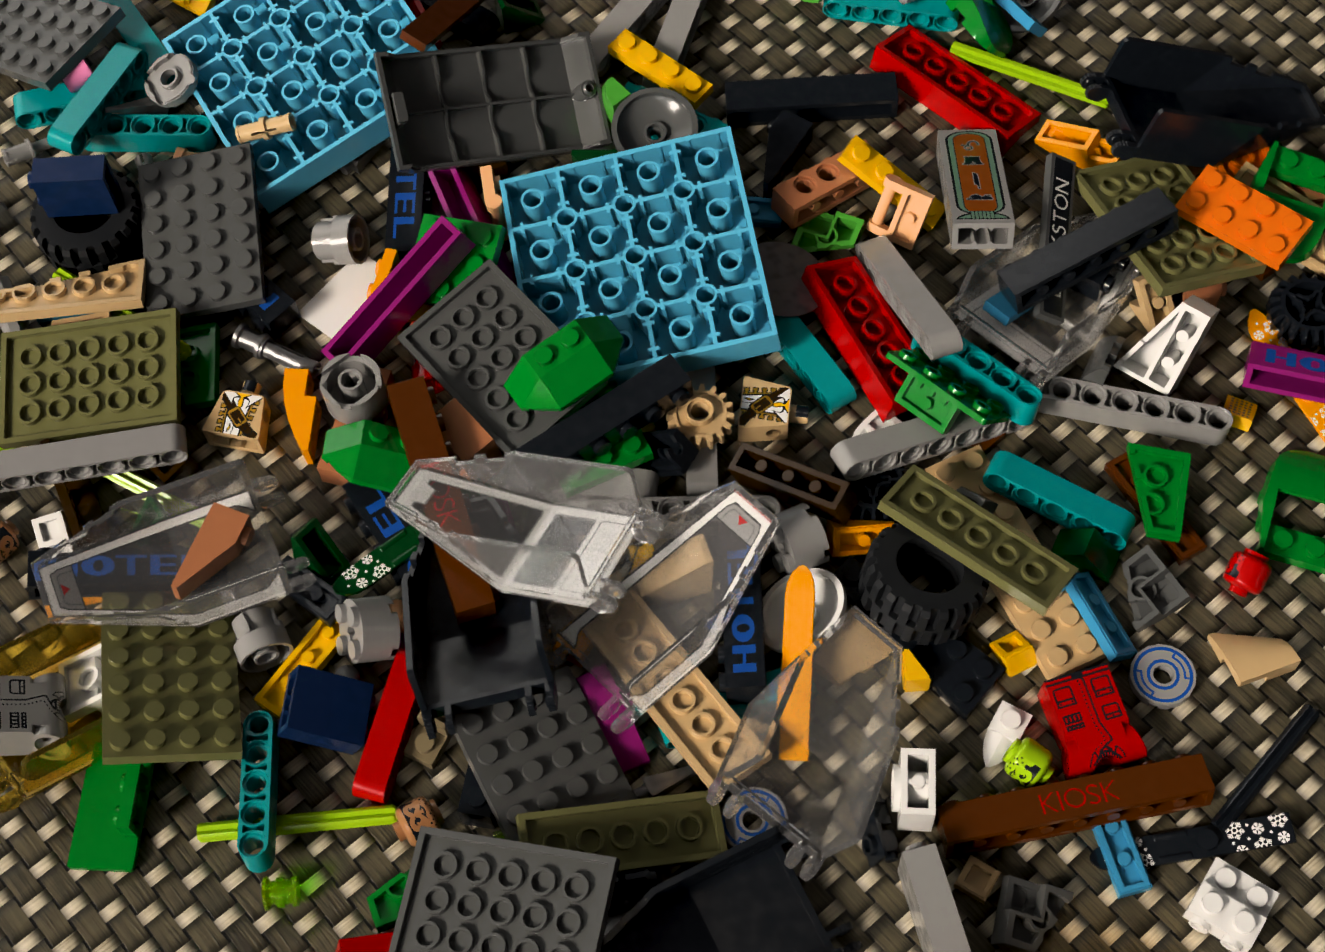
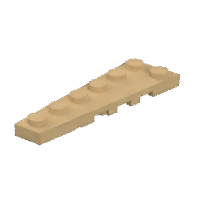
M145 258L108 266V271L91 274L90 270L78 272L79 277L62 280L61 276L50 278L47 283L40 286L27 283L13 288L0 289V323L144 308L146 292Z

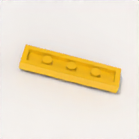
M626 28L607 46L608 54L659 87L681 94L690 102L695 110L713 92V84Z
M857 135L850 140L837 159L879 194H882L885 187L883 181L886 174L896 175L904 182L928 192ZM894 193L891 203L896 207L900 202L902 194ZM936 197L923 225V228L928 232L934 228L945 211L944 204Z
M318 620L255 696L254 701L256 704L280 719L289 673L298 665L323 670L337 653L336 639L340 636L339 623L336 622L330 628L324 622Z

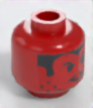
M1245 548L1243 552H1234L1223 572L1224 580L1230 583L1228 590L1244 598L1247 597L1248 593L1254 595L1261 594L1273 571L1272 567L1268 564L1269 558L1248 548Z

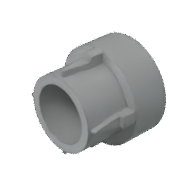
M360 214L333 215V218L321 219V222H317L312 229L311 235L315 256L322 260V263H334V265L364 263L370 248L369 230L364 218Z
M255 607L240 613L232 621V628L236 638L233 649L240 668L245 672H261L278 666L294 650L283 622L278 620L274 608Z

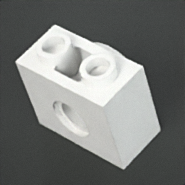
M901 748L898 764H893L891 811L897 812V830L932 831L936 816V749Z

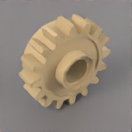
M700 384L699 390H694L693 388L694 396L686 404L675 407L666 413V421H668V429H679L699 450L707 447L711 450L716 443H724L725 434L731 435V424L735 423V413H732L733 403L727 402V394L725 392L717 395L716 386L707 391L704 384ZM699 416L706 417L704 419H696Z

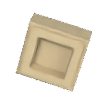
M970 855L954 884V888L985 904L1001 872Z

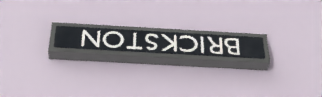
M1053 152L1046 156L1039 249L1057 240L1060 236L1071 233L1076 162ZM1066 289L1035 305L1033 317L1056 326L1064 323Z

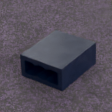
M105 154L33 159L32 171H29L27 175L28 185L30 189H34L39 206H43L49 218L119 213L121 188Z
M298 665L288 675L277 736L353 755L365 746L370 732L367 722L368 716L373 712L376 701L375 696H372L374 684Z

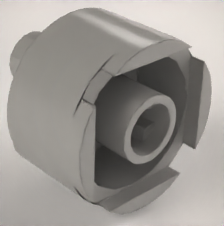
M345 353L334 357L323 367L322 377L319 382L320 390L329 413L336 420L346 425L364 419L371 421L387 406V390L380 368L369 356L364 354L350 356V353Z
M800 503L767 518L773 523V526L765 543L771 547L774 554L771 557L772 564L778 573L785 572L791 575L798 566L804 565L810 569L829 561L830 556L824 555V551L830 549L825 530L817 515L810 517L806 512L810 508L806 503Z
M389 596L349 598L343 604L335 606V618L337 623H339L340 634L336 639V649L340 656L345 655L350 663L358 664L394 659L395 655L391 653L392 650L399 649L400 622L397 612L391 613L388 604L394 603Z

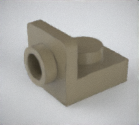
M420 712L417 716L419 724L403 750V754L405 757L434 770L452 735H449L446 730L445 718L441 716L434 718L437 727V737L429 740Z

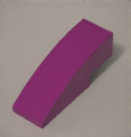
M604 665L576 678L624 775L650 763L643 742L622 697L619 695L620 692L607 666Z

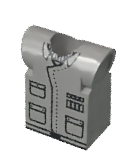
M47 673L34 679L30 676H0V756L29 755L35 752L45 757H60L68 753V724L61 710L67 703L65 676L60 673Z

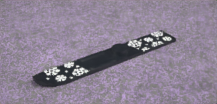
M1289 812L1233 821L1226 831L1219 829L1223 824L1220 823L1217 827L1213 824L1134 838L1145 868L1297 842ZM1098 847L1090 854L1089 860L1095 867L1108 871L1100 847Z

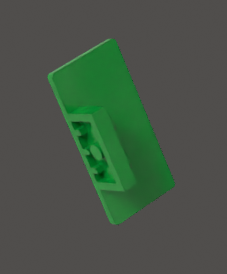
M920 348L888 351L885 356L908 373L894 401L941 434H948L961 410L982 425L1008 422L1011 415L1003 411L1005 407L1000 402L992 398H984L979 394L980 390L978 387L970 382H961L955 378V372L942 364L936 365L930 361L926 353Z
M95 739L91 744L89 762L84 778L67 866L71 870L134 872L155 763L102 765V740Z

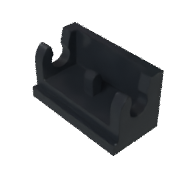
M677 428L642 432L653 452L654 459L639 466L642 469L656 472L659 477L685 475L700 450Z

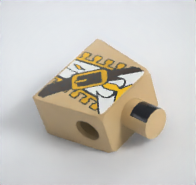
M744 376L738 420V442L787 439L789 423L808 424L809 406L791 404L792 388L789 386Z
M245 380L241 392L225 390L221 393L202 429L209 445L265 454L271 411L266 398L259 395L262 388L261 384L253 380Z

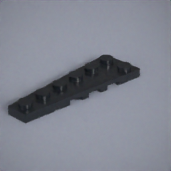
M849 555L834 573L845 588L847 601L860 614L866 617L875 630L881 632L898 648L897 652L900 655L904 649H909L930 676V683L937 689L936 692L964 720H967L1004 675L1006 668L962 636L955 640L948 638L947 642L935 645L931 641L928 645H918L917 641L910 640L905 642L899 640L901 636L895 633L890 635L883 630L884 626L881 623L876 624L869 616L871 611H866L862 605V596L858 593V583L863 564Z

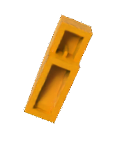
M1047 119L1034 139L1035 144L1049 153L1053 152L1076 162V166L1081 169L1122 161L1120 158L1117 159V157L1112 155V146L1107 144L1106 139L1101 138L1100 130Z
M285 368L283 392L288 422L307 464H314L322 415L318 398L313 396L314 382L309 369Z

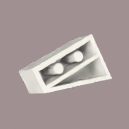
M1192 294L1113 366L1163 395L1168 396L1178 387L1220 309Z

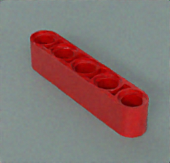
M400 646L396 652L352 786V796L386 804L391 796L404 756L403 750L409 741L419 710V705L407 676L405 647Z

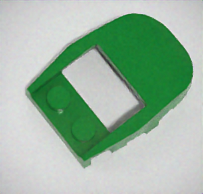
M947 0L945 2L952 12L959 10L965 18L961 24L983 48L998 57L1005 58L1013 45L1012 33L1003 12L994 0Z
M1275 141L1256 172L1250 187L1314 221L1312 229L1285 262L1299 263L1307 260L1315 253L1325 233V200L1321 209L1264 190V186L1268 176L1325 194V160L1279 146V142Z
M1289 450L1280 454L1273 462L1266 475L1264 486L1259 492L1257 504H1259L1258 517L1256 518L1255 532H1259V543L1254 548V551L1275 561L1325 574V538L1271 524L1278 492L1325 504V456L1303 450Z

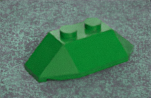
M607 315L575 319L526 352L503 386L521 411H563L614 376L621 347H623L624 337Z
M364 419L326 431L321 458L326 463H330L350 483L398 495L412 477L397 427Z

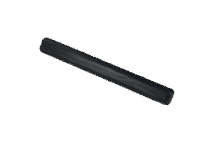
M1305 704L1214 816L1210 825L1214 824L1217 827L1220 823H1223L1219 829L1226 831L1231 823L1240 817L1320 715L1317 709L1309 704Z

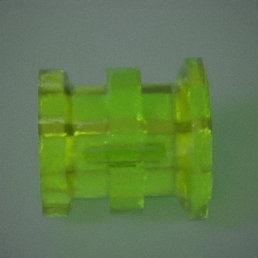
M268 876L263 877L262 902L264 910L270 911L272 905H277L278 908H286L287 904H292L293 907L299 906L301 904L299 876H293L290 880H286L285 877H277L276 881H271Z

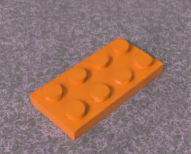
M1209 164L1175 205L1178 209V216L1276 271H1279L1312 229L1314 223L1309 218Z

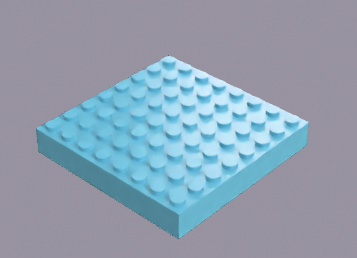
M224 0L161 40L169 53L185 54L196 65L199 75L198 84L193 94L225 147L240 145L235 135V127L237 125L256 122L260 117L264 116L272 118L289 112L293 114L296 121L295 131L274 135L270 140L261 138L245 142L250 143L254 149L257 196L259 202L269 214L390 137L373 54L385 51L391 54L420 52L399 38L402 29L416 19L404 0ZM433 45L427 51H435L438 49L435 45Z
M730 126L499 180L517 287L559 329H562L575 319L602 315L608 316L624 337L615 374L608 379L609 383L616 381L619 386L669 354L674 357L685 372H690L781 351Z

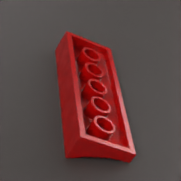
M910 24L875 47L869 68L875 72H895L898 88L959 130L996 129L1001 157L1020 137L1039 122L1040 112Z
M857 256L807 265L801 280L818 305L813 311L870 403L876 409L882 422L884 423L907 411L906 408L894 401V398L908 373L885 356L888 351L911 349L912 341Z

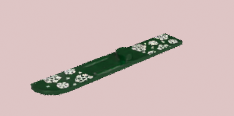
M480 476L470 482V484L491 489ZM460 491L461 496H468L469 500L482 498L479 495ZM413 522L357 561L335 581L332 587L334 592L342 596L359 594L410 559L412 552L417 550L421 527Z

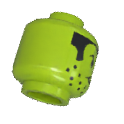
M1026 737L1022 741L1017 738L1002 758L1006 762L1004 766L1005 772L1027 788L1035 786L1038 782L1040 784L1047 782L1055 770L1050 766L1053 760L1051 751L1031 737Z

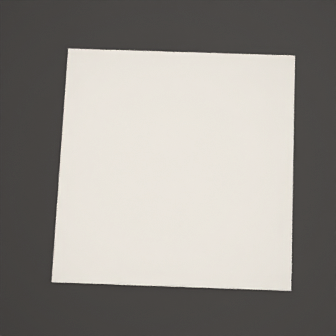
M368 256L362 264L345 265L299 311L301 317L332 339L367 300L368 287L370 283H374L376 278L375 269L377 262Z

